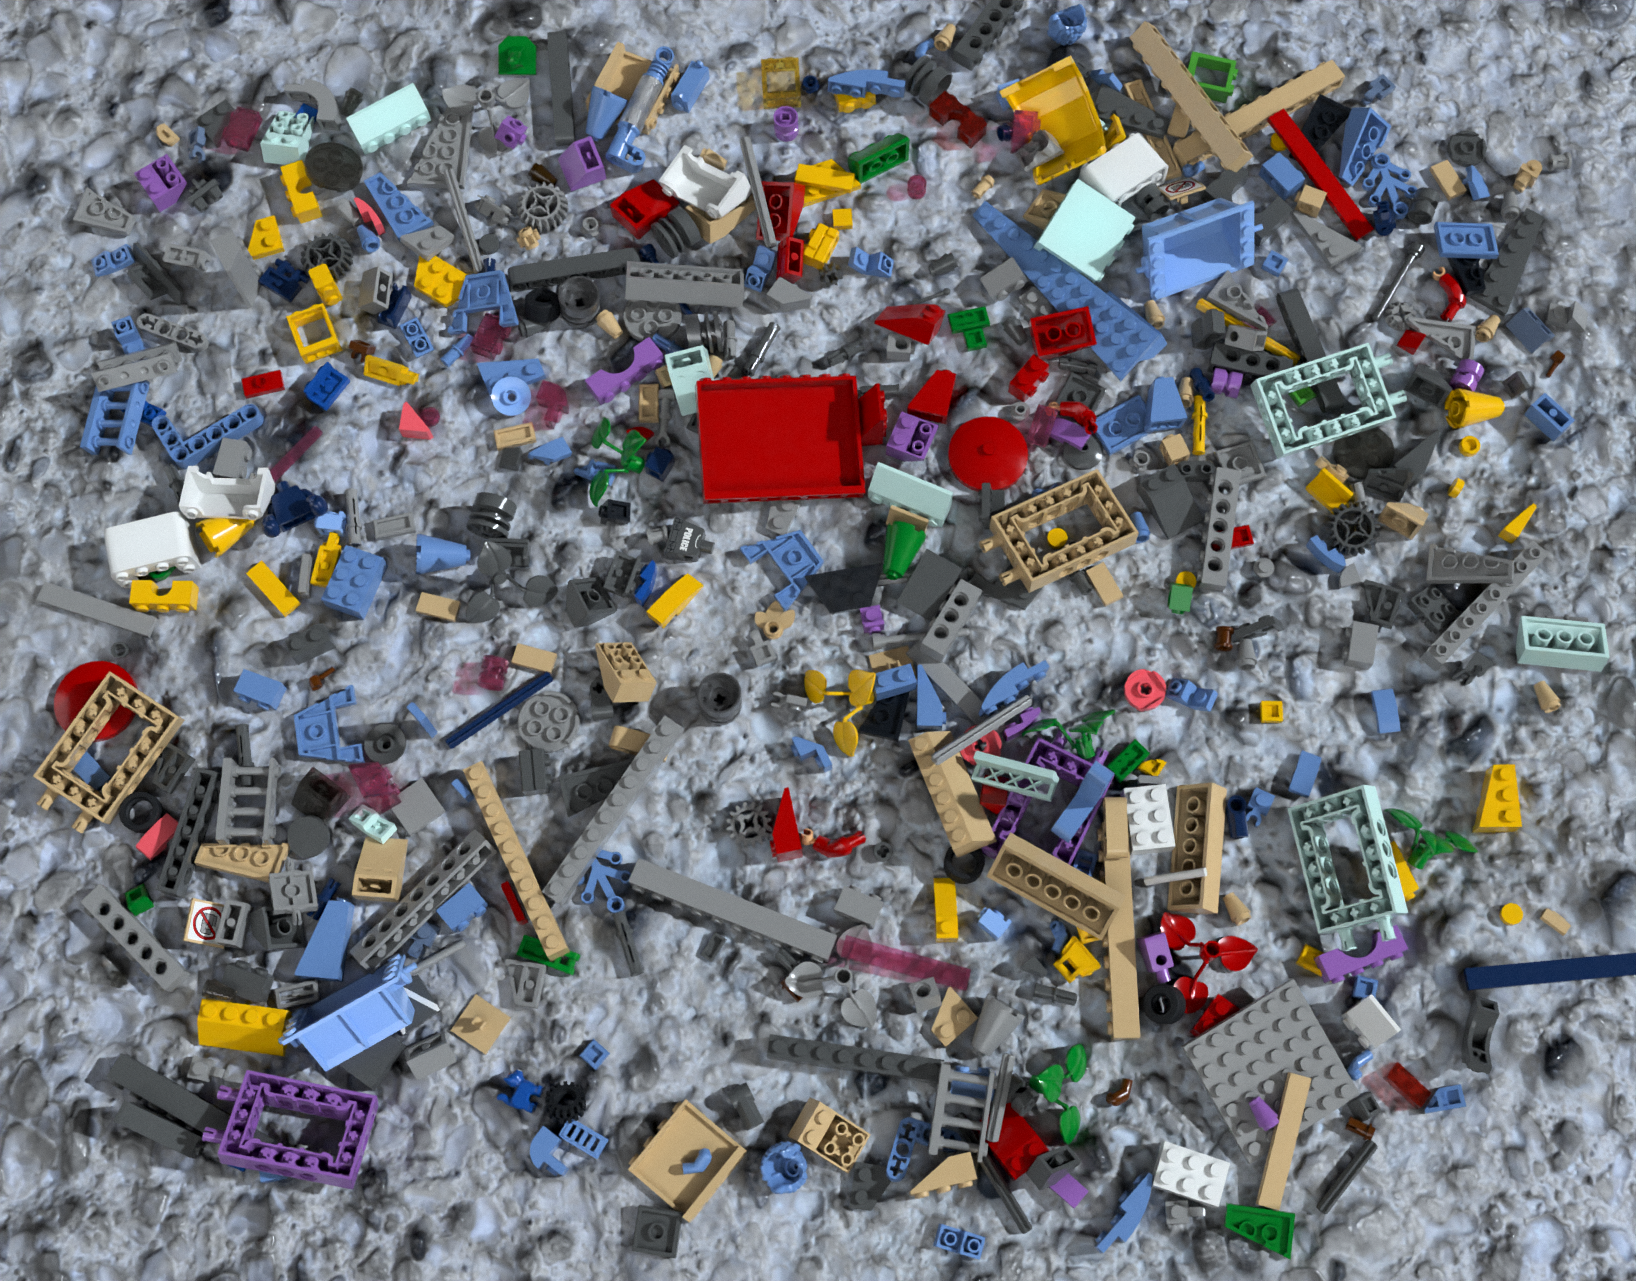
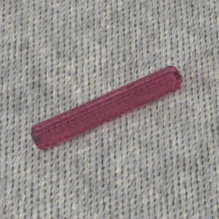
M313 426L270 470L274 482L323 434L317 426Z

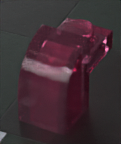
M543 380L536 399L539 406L548 408L544 417L546 427L554 429L556 423L560 422L562 413H569V403L565 391L559 385Z

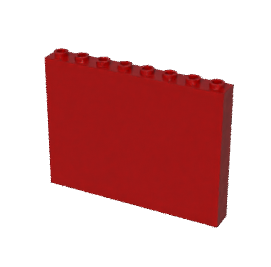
M843 373L838 376L821 374L819 377H811V375L806 374L800 375L799 378L783 375L779 378L761 376L759 379H751L749 376H744L732 380L731 377H722L719 380L701 378L699 381H696L695 397L703 504L862 498L864 496L865 480L856 376Z

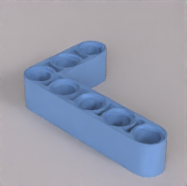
M247 404L186 441L182 439L175 426L164 415L155 417L152 421V427L174 462L181 469H187L188 466H195L218 452L222 438L238 440L260 427L264 422V418L255 405Z
M1095 761L1085 775L1076 795L1054 824L1051 831L1069 843L1104 794L1115 773L1098 761Z

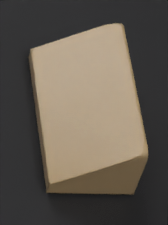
M891 505L886 525L888 523L893 525L894 521L915 525V530L918 532L923 530L925 533L929 523L928 519L894 505Z

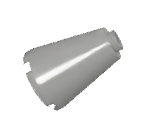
M988 993L970 1044L974 1047L972 1051L981 1057L985 1055L990 1056L1023 1021L1025 1015L1004 1001L996 1000L995 996Z

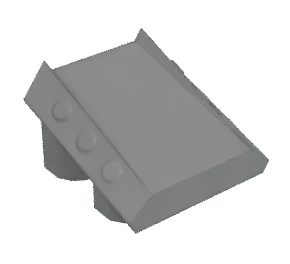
M1038 130L1033 135L1031 141L1028 144H1024L1015 155L1023 169L1029 172L1065 152L1052 134L1046 130Z

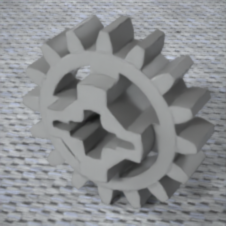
M743 802V808H740L738 805L735 806L737 812L730 811L732 819H727L726 821L727 824L731 825L727 827V832H733L730 835V839L736 838V845L738 846L742 842L744 848H747L748 844L755 848L756 842L763 845L762 838L769 839V835L766 832L772 831V827L767 825L772 823L771 818H766L769 812H762V805L755 808L754 802L751 803L750 807H747L746 802ZM751 812V814L749 815H742L744 813ZM760 817L763 820V828L757 823ZM753 821V828L748 827L746 829L745 823L750 824ZM736 822L741 826L739 833L735 829ZM756 835L754 838H748V836Z

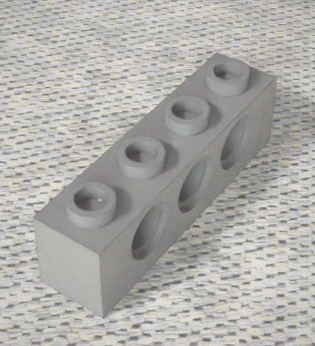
M963 579L959 581L958 585L954 584L949 592L950 598L948 601L944 600L939 608L940 614L938 617L934 616L929 624V627H931L929 632H924L919 640V643H921L920 652L941 663L979 602L983 590ZM955 602H961L964 605L958 606L955 604ZM949 617L952 618L954 621L948 622L945 620V618ZM935 634H942L944 638H937Z

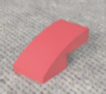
M354 198L364 223L372 221L378 235L385 234V229L375 211L360 198Z
M166 813L136 844V849L152 860L167 847V842L174 837L178 821Z

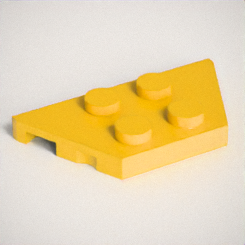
M832 159L811 165L847 172ZM854 179L852 192L861 189V184L856 179ZM805 185L803 208L847 193Z
M419 256L414 287L417 291L447 308L459 300L458 297L467 274L437 256H434L429 261Z

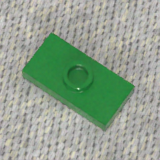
M985 306L947 314L952 334L981 327H990Z
M1134 739L1106 768L1115 773L1114 778L1121 783L1150 753Z

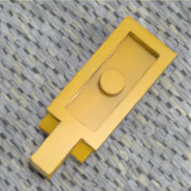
M371 355L365 357L364 376L397 386L406 385L407 383L414 385V383L418 382L419 374L409 371V368L404 365Z
M329 532L327 543L323 542L319 547L310 584L313 586L326 588L341 555L342 546L339 545L340 536L338 533Z

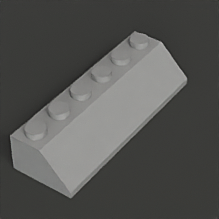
M627 261L625 299L630 301L668 302L674 305L687 303L691 306L701 304L708 305L709 307L727 306L732 309L742 307L743 269Z

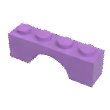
M650 337L633 347L634 361L627 370L620 373H608L601 369L585 380L587 389L600 405L609 403L617 394L627 391L633 383L643 380L649 372L663 365V353Z
M1393 926L1396 936L1394 940L1382 942L1380 932L1372 935L1371 949L1365 957H1350L1337 948L1314 958L1318 969L1322 973L1321 977L1324 983L1331 981L1332 984H1336L1345 980L1344 975L1351 973L1353 977L1365 972L1364 967L1370 965L1373 969L1383 965L1384 959L1390 957L1391 961L1403 957L1402 952L1407 950L1408 947L1398 926Z

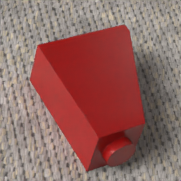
M946 369L936 370L908 404L907 414L923 420L946 424L956 373Z

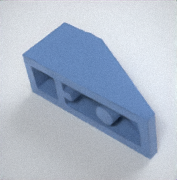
M917 665V730H942V724H946V712H942V704L923 666Z

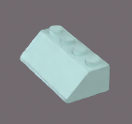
M411 83L346 117V120L356 142L364 155H367L386 144L392 143L395 139L409 134L412 130L426 125L427 122L431 121V118L414 83Z
M880 462L877 463L868 489V498L874 503H883L888 505L889 508L891 505H894L928 519V525L939 526L941 528L950 511L953 492Z
M1521 616L1516 640L1517 663L1601 672L1610 658L1605 624Z

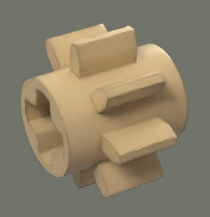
M531 226L519 230V237L516 238L520 248L525 246L526 250L537 247L539 245L538 240L541 239L537 229L532 230Z

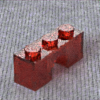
M944 91L930 104L929 116L940 125L944 126L951 120L961 123L957 130V138L970 149L986 135L987 123L985 120L975 115L968 106L961 104L954 95Z

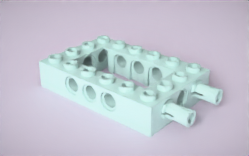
M1369 343L1256 379L1250 386L1277 459L1363 432L1394 420L1396 415L1392 406L1406 402L1407 397L1406 395L1402 396L1405 394L1404 390H1399L1389 395L1386 391L1379 368L1393 364V359H1388L1391 357L1390 353L1374 358ZM1350 373L1362 408L1347 415L1345 413L1329 421L1322 420L1317 425L1311 427L1304 426L1297 432H1294L1291 424L1293 422L1292 418L1289 419L1284 405L1286 403L1285 399L1283 400L1281 396Z
M1360 785L1287 808L1318 934L1339 933L1343 952L1357 949L1352 932L1355 927L1374 922L1378 923L1382 942L1396 939L1391 919L1407 914L1408 910L1376 787ZM1351 816L1352 824H1355L1359 839L1357 843L1361 847L1364 862H1362L1363 867H1366L1370 882L1368 883L1369 889L1373 894L1379 896L1372 897L1371 899H1360V902L1354 904H1343L1324 824Z

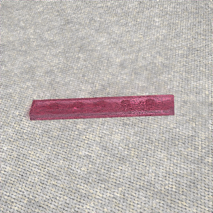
M848 935L845 936L840 956L922 980L934 977L935 983L962 991L967 989L971 969Z

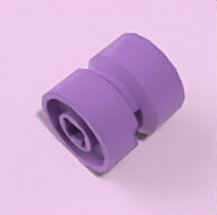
M790 106L778 108L773 115L775 136L784 142L792 141L799 132L798 113Z
M1461 360L1449 382L1452 390L1461 388L1475 391L1477 383L1484 373L1483 366L1474 360Z
M1215 368L1210 387L1217 395L1224 393L1226 397L1237 399L1243 374L1233 371L1228 374L1224 369Z

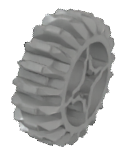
M543 182L541 186L536 183L533 188L529 185L528 191L523 190V196H519V202H517L516 206L520 221L526 227L531 226L532 230L538 228L539 232L542 233L543 229L549 232L551 227L557 229V224L562 225V219H566V213L569 208L565 193L560 191L558 186L554 188L552 183L547 186Z

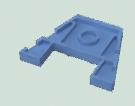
M497 270L465 276L458 297L460 302L458 308L453 312L452 317H454L452 326L448 327L450 335L467 333L468 314L500 309L499 325L501 327L519 325L504 272Z
M801 530L780 535L768 541L763 540L757 542V544L740 547L741 553L750 565L764 555L769 554L790 582V585L774 595V598L784 611L789 609L807 586L808 582L805 576L816 574L824 564V560Z
M353 685L345 687V690L337 694L334 693L323 702L316 703L294 715L300 757L359 764L365 763L364 750L361 743L345 747L340 745L336 709L357 704Z

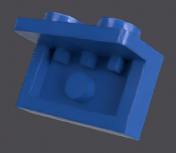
M326 362L324 366L318 369L316 376L305 385L303 392L308 400L327 411L350 383V379L335 370L329 362Z

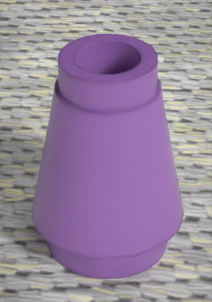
M1260 1096L1248 1102L1259 1128L1262 1127L1264 1131H1267L1279 1123L1278 1115Z

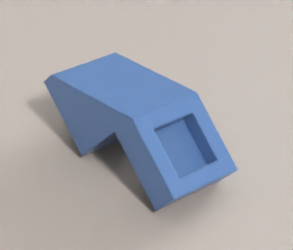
M763 245L757 247L753 265L747 270L744 281L745 287L760 293L763 291L773 270L778 251Z
M856 246L851 248L848 266L861 274L890 278L894 260L881 251L869 255Z
M130 315L111 322L116 338L122 345L125 354L145 349L141 336Z
M1172 678L1165 694L1167 698L1191 709L1207 712L1211 711L1218 695L1215 690L1197 688L1190 680Z
M797 736L792 737L790 748L795 757L799 756L800 760L803 761L817 755L814 759L818 768L822 767L824 772L832 770V763L823 745Z

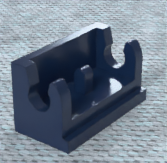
M393 283L389 308L382 311V313L379 312L377 318L378 323L396 329L412 295L407 286L403 285L400 289L396 283Z

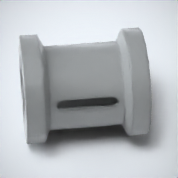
M1564 152V154L1560 155L1548 154L1546 159L1548 170L1553 171L1557 168L1570 169L1572 165L1570 152Z
M666 524L661 528L646 529L649 546L663 541L667 543L669 537Z

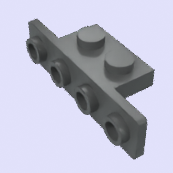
M138 242L133 243V255L140 265L128 269L127 275L150 300L168 294L178 306L181 305L184 296L182 287L174 282L170 274L160 267L159 263L148 254L144 247Z

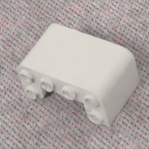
M1132 133L1125 141L1115 144L1104 155L1096 158L1090 164H1084L1080 169L1078 179L1121 207L1122 202L1138 193L1145 186L1152 183L1157 187L1165 182L1169 166L1140 133Z
M170 512L109 527L103 531L110 575L122 588H131L132 580H139L138 576H146L149 572L166 571L170 567L176 566L183 573H192L195 569L201 568L194 524L182 512Z

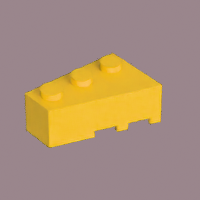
M1515 764L1492 765L1485 772L1480 803L1476 811L1477 816L1472 833L1515 832L1522 827Z

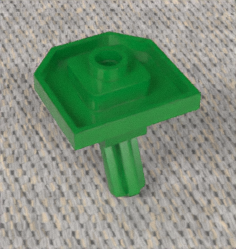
M507 36L498 45L499 75H537L536 46L527 36Z

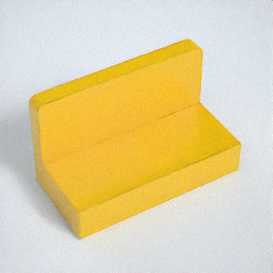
M1324 467L1305 488L1308 493L1332 514H1334L1332 510L1335 507L1340 510L1339 505L1342 503L1346 505L1354 495L1353 492Z

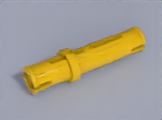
M1201 395L1194 396V412L1192 413V454L1204 455L1205 420L1208 414L1206 413V402Z

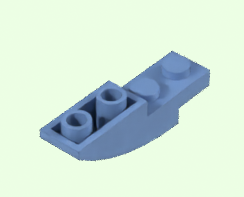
M855 70L829 77L828 92L850 95L855 98H865L866 92L889 95L894 98H904L906 81L888 78V71Z
M1046 660L1029 669L1023 662L1007 672L986 696L978 713L979 716L982 717L986 714L990 716L996 713L999 707L1003 705L1007 707L1016 701L1019 691L1025 689L1030 682L1034 680L1038 682L1044 679L1050 667Z
M1150 1172L1145 1175L1141 1173L1133 1182L1135 1187L1130 1192L1126 1190L1119 1197L1118 1200L1121 1203L1117 1207L1123 1212V1215L1121 1216L1118 1213L1110 1222L1112 1227L1108 1232L1103 1230L1095 1239L1097 1244L1094 1247L1100 1253H1104L1116 1238L1125 1243L1138 1226L1146 1210L1151 1193L1153 1175Z

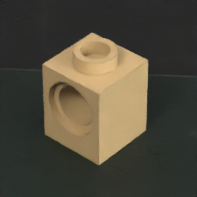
M1305 185L1303 191H1298L1294 200V202H1297L1295 210L1317 218L1327 192Z
M1170 434L1162 439L1159 449L1168 466L1172 464L1177 466L1181 461H1188L1190 452L1181 434Z

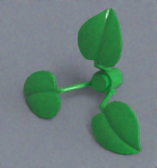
M602 417L593 433L592 446L595 449H599L602 443L620 453L623 469L599 470L591 481L589 492L590 499L596 507H598V502L607 489L609 483L608 473L624 472L628 474L630 470L639 474L645 465V460L634 454L647 440L638 431L631 430L623 441V450L617 448L606 440L611 428L610 421L606 417Z
M1115 709L1096 711L1084 716L1081 719L1084 722L1083 724H1078L1068 729L1069 732L1081 733L1082 736L1075 738L1076 742H1073L1062 725L1057 721V718H1047L1032 723L1022 732V737L1029 732L1041 731L1056 726L1071 744L1072 749L1076 748L1078 757L1088 759L1095 756L1091 734L1097 735L1098 729L1104 723V719L1111 714L1114 715L1116 711Z
M1388 808L1384 811L1389 812L1400 824L1414 829L1415 837L1411 846L1413 851L1407 861L1415 868L1423 869L1428 859H1431L1433 855L1452 853L1454 848L1450 843L1461 850L1478 853V850L1469 840L1456 832L1446 831L1445 836L1447 838L1443 839L1428 830L1422 829L1420 831V828L1423 826L1422 823L1407 811L1396 808ZM1419 834L1422 835L1427 845L1420 843L1419 846L1417 845Z
M1081 1043L1073 1045L1067 1052L1065 1066L1068 1072L1064 1074L1061 1065L1053 1064L1038 1075H1032L1029 1080V1086L1038 1094H1043V1097L1048 1102H1055L1064 1108V1111L1060 1114L1059 1127L1065 1145L1073 1141L1079 1130L1080 1113L1076 1106L1069 1107L1058 1100L1061 1093L1063 1079L1071 1077L1072 1082H1078L1085 1073L1087 1059Z

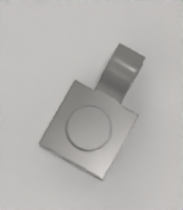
M758 629L751 631V638L755 645L751 646L750 650L757 667L776 661L777 658L770 641L763 642Z
M780 692L773 693V697L780 699L779 703L771 702L773 709H780L786 706V708L795 713L807 711L808 698L790 694L783 695Z
M193 1055L187 1077L210 1083L212 1076L227 1079L229 1071L215 1067L217 1062L215 1060Z
M1188 1200L1164 1201L1166 1224H1189V1217L1205 1216V1207H1188Z

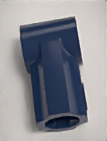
M1234 795L1226 801L1225 814L1227 817L1229 839L1249 837L1245 813L1246 801L1239 795ZM1230 802H1236L1239 805V811L1232 810Z

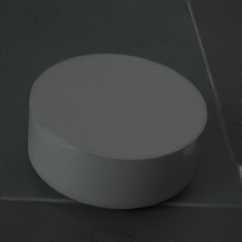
M486 234L479 241L480 248L485 254H494L500 246L498 238L493 234Z

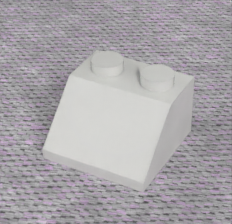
M1372 994L1361 999L1341 1015L1344 1018L1345 1026L1349 1030H1353L1358 1035L1359 1043L1370 1051L1401 1030Z

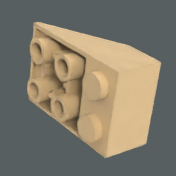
M632 642L596 643L595 648L604 689L613 703L649 701L657 682Z
M371 837L365 838L354 875L353 897L357 900L400 902L408 846L407 839L389 838L382 844Z
M809 1097L787 1136L849 1174L871 1134L822 1102Z
M971 1152L948 1157L909 1192V1196L914 1195L915 1199L928 1197L930 1191L936 1190L937 1194L951 1191V1186L958 1185L959 1189L972 1186V1181H975L977 1176Z

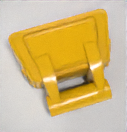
M1072 936L1067 945L1062 949L1061 956L1063 957L1053 963L1054 967L1069 984L1077 976L1081 978L1090 976L1101 967L1099 962L1076 936ZM1067 961L1075 970L1073 974L1063 964Z

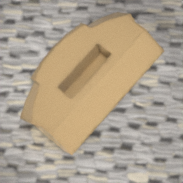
M165 123L157 126V136L165 144L172 147L180 141V138Z
M1548 908L1540 916L1543 922L1562 936L1571 927L1561 915Z

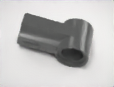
M746 1082L727 1092L734 1109L738 1111L747 1131L764 1122Z

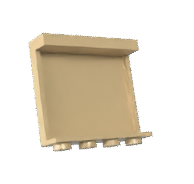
M617 42L594 86L621 96L629 102L641 76L647 72L652 61L625 51V45ZM678 64L667 72L663 80V89L647 117L641 133L649 135L651 129L656 127L659 114L664 112L667 99L671 98L675 84H678L681 79ZM591 92L585 101L587 112L589 110ZM626 106L617 118V120L615 121V123L619 122L624 110L626 109Z
M685 1099L683 1102L679 1101L672 1109L674 1114L669 1120L665 1118L657 1128L660 1131L656 1136L653 1137L651 1135L643 1145L645 1147L640 1155L636 1153L628 1163L630 1165L628 1170L674 1210L683 1211L682 1217L691 1223L747 1154V1150ZM702 1148L710 1150L712 1158L705 1171L683 1174V1163L694 1162L699 1155V1150Z

